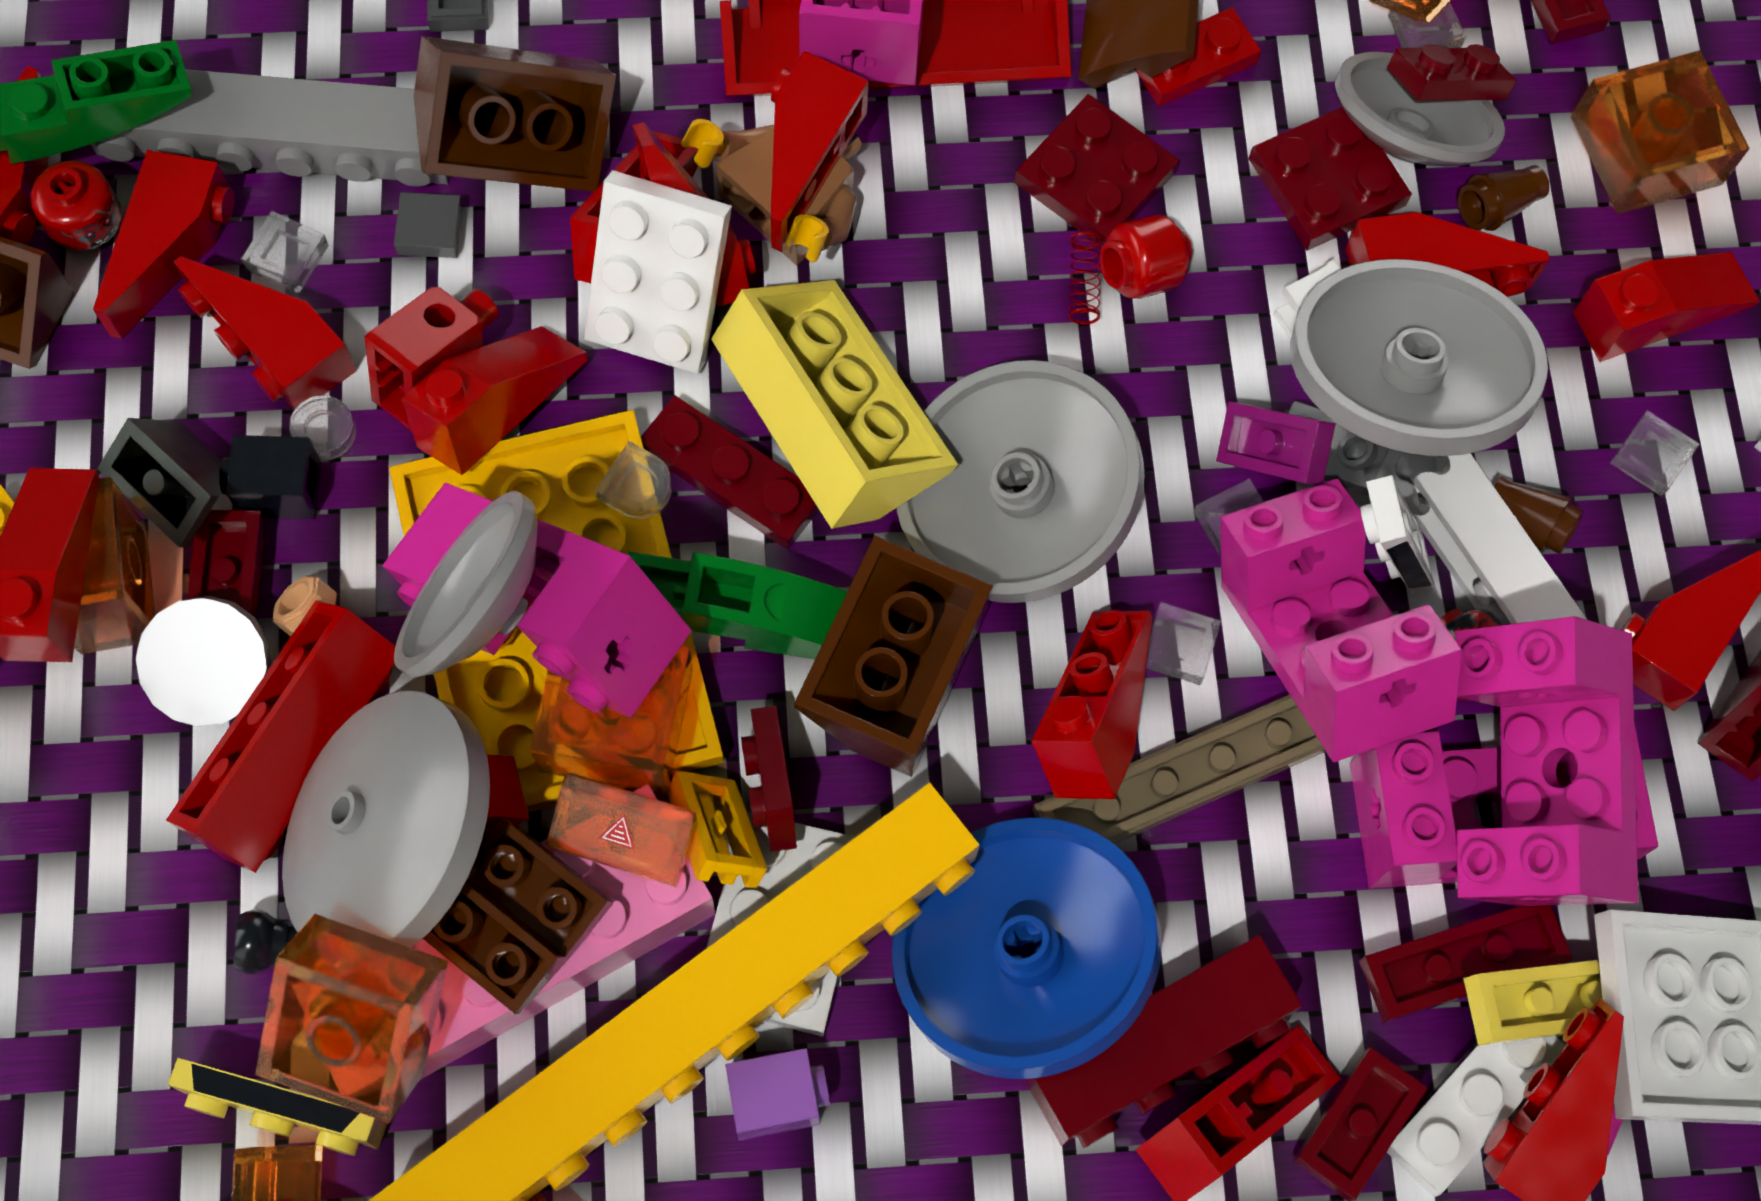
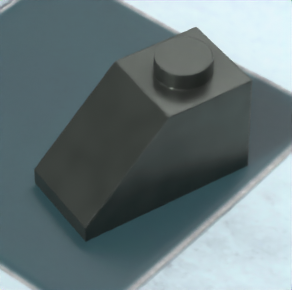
M127 418L97 468L178 547L189 546L219 498L220 459L179 421Z

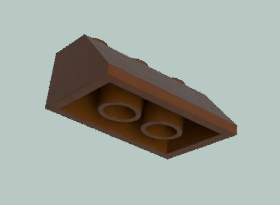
M422 36L414 89L421 171L426 174L594 192L598 188L616 74L593 59Z
M874 535L794 702V708L853 752L912 777L987 613L993 585Z

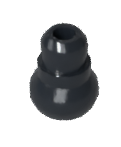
M250 910L238 916L233 966L240 972L259 974L270 967L284 968L285 964L307 966L316 961L317 951L303 941L294 925L289 924V919H275L269 913L262 910Z

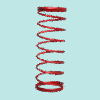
M1082 231L1070 237V246L1077 249L1072 253L1086 251L1095 254V256L1079 259L1074 258L1072 253H1070V256L1077 260L1070 264L1072 269L1077 270L1070 274V278L1081 282H1074L1069 285L1071 290L1077 292L1071 294L1069 299L1073 302H1078L1069 306L1071 311L1069 319L1076 324L1088 325L1100 319V311L1098 310L1100 300L1098 297L1101 291L1098 286L1101 280L1098 276L1101 273V269L1098 266L1100 262L1095 264L1086 260L1097 256L1098 258L1100 257L1101 247L1099 244L1101 243V237L1094 232ZM1079 235H1093L1099 238V242L1096 243L1088 239L1072 241V239ZM1076 241H1090V242L1095 243V244H1094V245H1078V244H1076V243H1074V242H1076ZM1097 246L1099 247L1098 254L1088 250ZM1088 262L1096 266L1089 269H1076L1072 267V264ZM1096 267L1099 269L1098 275L1088 272V270ZM1083 272L1092 274L1095 277L1077 280L1072 278L1071 275ZM1096 277L1099 280V284L1097 286L1089 282H1083L1093 280ZM1077 283L1095 286L1089 290H1075L1071 288L1073 284ZM1095 288L1099 291L1097 297L1090 293H1084ZM1086 294L1095 298L1087 301H1076L1071 299V296ZM1095 299L1098 300L1097 307L1085 303ZM1075 305H1088L1093 307L1094 309L1077 308L1071 310V307ZM1093 312L1098 315L1097 318L1091 321H1078L1071 318L1073 313Z

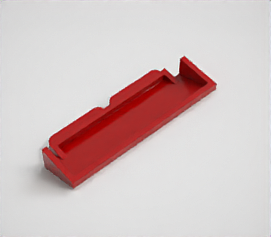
M731 0L720 1L726 98L771 96L773 86L782 70L785 68L793 69L799 59V10L801 0H748V8L732 9ZM924 0L921 44L915 86L869 81L868 90L1070 79L1071 60L1067 0Z

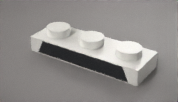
M1393 475L1367 481L1371 504L1360 507L1361 516L1369 543H1375L1380 561H1386L1391 579L1401 577L1411 595L1436 589L1422 530Z
M1556 1036L1478 1046L1476 1042L1406 1121L1387 1153L1433 1197L1441 1195L1486 1144L1495 1127L1504 1119H1508L1525 1099L1523 1096L1525 1087L1534 1072L1544 1063L1552 1066L1566 1045Z

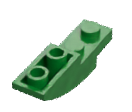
M172 40L51 60L54 75L0 84V151L7 150L10 163L14 164L78 149L137 127L192 97L190 83L177 41Z
M628 551V555L690 627L692 632L745 640V649L815 659L847 594V591L803 576L725 557L693 552L691 561Z

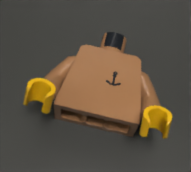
M696 119L692 121L680 144L684 148L695 147L699 149L694 157V162L700 168L709 167L712 160L720 161L716 164L718 195L771 242L770 217L774 125L741 131H721L716 124L709 120ZM856 133L853 135L807 213L796 216L785 242L786 247L782 253L796 266L805 257L812 263L817 262L821 251L838 245L848 238L857 200L853 193L854 170L847 161L862 148L861 141Z

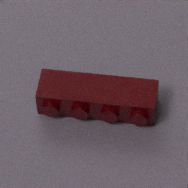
M1258 935L1151 995L1132 1026L1118 1041L1095 1058L1062 1073L1040 1078L1024 1079L1060 1145L1063 1146L1078 1138L1083 1148H1086L1119 1129L1113 1118L1117 1114L1136 1104L1141 1114L1144 1115L1177 1095L1172 1086V1083L1194 1071L1198 1080L1202 1082L1233 1064L1235 1061L1229 1051L1251 1039L1255 1047L1260 1049L1292 1030L1286 1018L1303 1005L1263 939Z

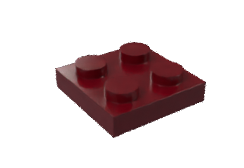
M1087 94L1016 170L1014 183L1080 232L1090 231L1100 235L1101 243L1099 245L1102 247L1110 230L1119 223L1133 220L1177 172L1180 160L1094 97ZM1085 235L1092 241L1096 243L1099 242L1098 237L1093 235Z
M1343 107L1253 146L1248 158L1306 251L1354 230L1359 219L1385 216L1405 207L1412 196L1411 191L1384 150L1373 143L1346 114Z

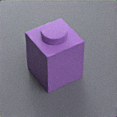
M807 1048L725 1064L739 1141L818 1126V1107L830 1105L823 1064L810 1066Z

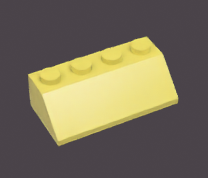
M835 280L741 289L711 340L831 529L878 520L954 471L958 463Z

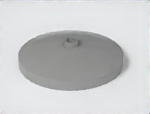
M1391 259L1364 262L1349 266L1326 277L1308 293L1302 302L1290 342L1292 366L1300 385L1311 401L1331 420L1349 432L1377 445L1401 452L1426 456H1453L1474 453L1498 445L1515 435L1532 417L1544 390L1548 373L1547 354L1539 332L1527 315L1512 300L1494 287L1469 274L1443 265L1415 260Z
M1036 360L1006 362L984 368L957 381L934 399L923 411L958 463V466L951 474L896 508L902 530L916 553L993 585L990 601L1001 603L1029 602L1065 592L1096 573L1118 551L1127 538L1137 517L1143 496L1145 476L1141 446L1124 409L1116 398L1093 378L1076 369L1053 362Z
M399 691L387 694L370 702L353 714L335 732L316 758L303 782L292 810L284 844L282 868L283 891L290 919L297 933L312 949L323 955L353 964L367 965L390 960L404 953L424 938L442 919L457 898L470 874L482 842L490 798V772L485 746L478 729L461 709L424 692Z

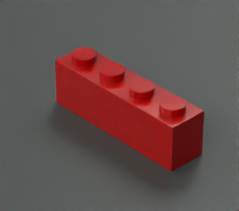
M315 600L166 821L225 860L256 873L262 862L270 858L279 848L283 839V831L290 821L299 791L321 750L335 732L353 714L367 705L372 696L379 693L388 683L392 673L391 668L394 665L396 646L349 609Z

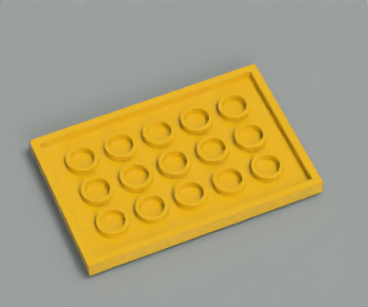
M634 410L501 440L463 475H460L433 457L389 467L404 536L446 482L491 501L496 500L507 492L518 491L533 502L536 517L541 521L627 555L628 551L672 558ZM517 625L495 655L480 650L473 656L434 674L439 699L455 705L472 720L483 740L486 753L514 756L528 813L674 776L676 770L691 772L724 763L691 633L631 718L607 707H604L601 713H595L575 701L566 691L570 685L569 680L552 673L533 657L532 653L537 646Z

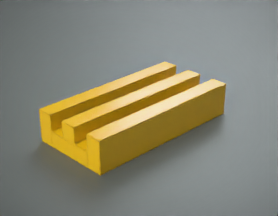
M676 770L666 791L696 880L709 882L713 872H717L720 883L733 885L737 876L740 875L745 887L757 888L767 871V866L735 780ZM710 795H714L713 799L717 807L716 811L714 809ZM724 831L727 835L733 855L730 854L727 842L723 834Z

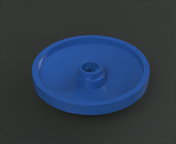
M1022 818L998 822L978 829L971 833L980 844L976 859L970 864L974 868L975 873L950 894L944 896L937 889L917 905L923 911L920 916L905 929L893 936L892 967L897 991L911 1019L925 1038L939 1052L967 1069L984 1075L1009 1079L1040 1078L1071 1070L1095 1058L1118 1041L1141 1014L1151 995L1159 971L1162 945L1159 918L1150 891L1136 866L1121 849L1105 837L1081 825L1050 818Z

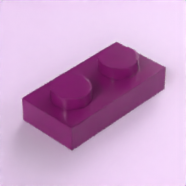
M1228 401L1216 462L1305 484L1318 485L1324 482L1336 423Z

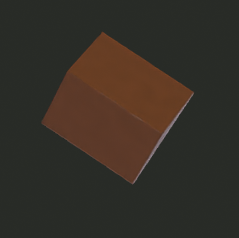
M1 236L0 359L31 369L37 365L70 303L74 291L48 252Z

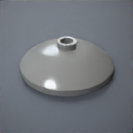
M1360 53L1346 59L1342 64L1335 80V89L1344 111L1373 143L1395 158L1424 165L1462 166L1491 157L1503 141L1505 135L1504 122L1497 109L1489 100L1417 101L1387 69L1393 53Z
M510 491L501 495L481 511L450 546L422 587L404 621L394 652V663L399 670L411 677L438 673L479 652L498 632L507 635L516 627L528 606V600L522 596L530 582L536 562L538 521L534 504L529 498L518 491Z

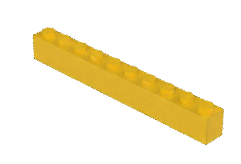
M929 782L368 1201H527L549 1184L555 1191L564 1188L588 1169L590 1164L585 1156L608 1140L613 1147H616L629 1139L647 1123L642 1113L664 1096L672 1104L687 1095L704 1079L699 1072L702 1067L720 1054H722L726 1061L738 1056L759 1038L760 1035L755 1030L756 1026L775 1012L782 1019L796 1012L814 996L815 993L810 988V985L830 970L836 977H840L855 967L869 953L864 944L884 929L890 936H894L905 929L923 912L917 904L935 890L939 889L946 896L965 883L975 873L974 868L970 864L975 861L980 844Z

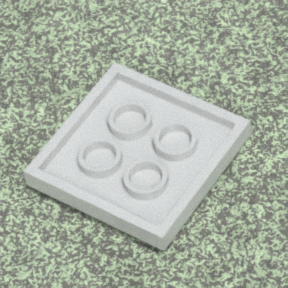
M1612 909L1594 914L1603 1000L1624 1016L1614 1096L1616 1119L1761 1125V921Z

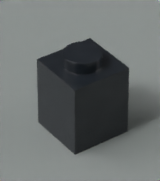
M233 435L230 457H223L220 463V490L223 495H227L236 510L261 511L265 518L315 519L322 461L309 437Z

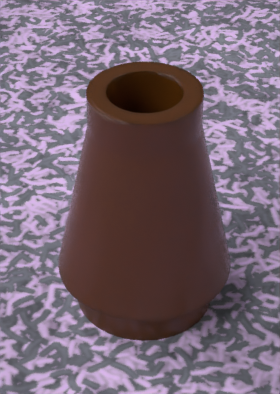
M1536 165L1518 170L1476 174L1469 179L1467 184L1458 193L1459 212L1465 223L1475 230H1497L1534 202L1544 199L1549 193V180L1544 170Z
M1501 476L1494 488L1537 549L1543 553L1548 548L1561 554L1578 527L1584 510L1572 505V497L1519 484Z

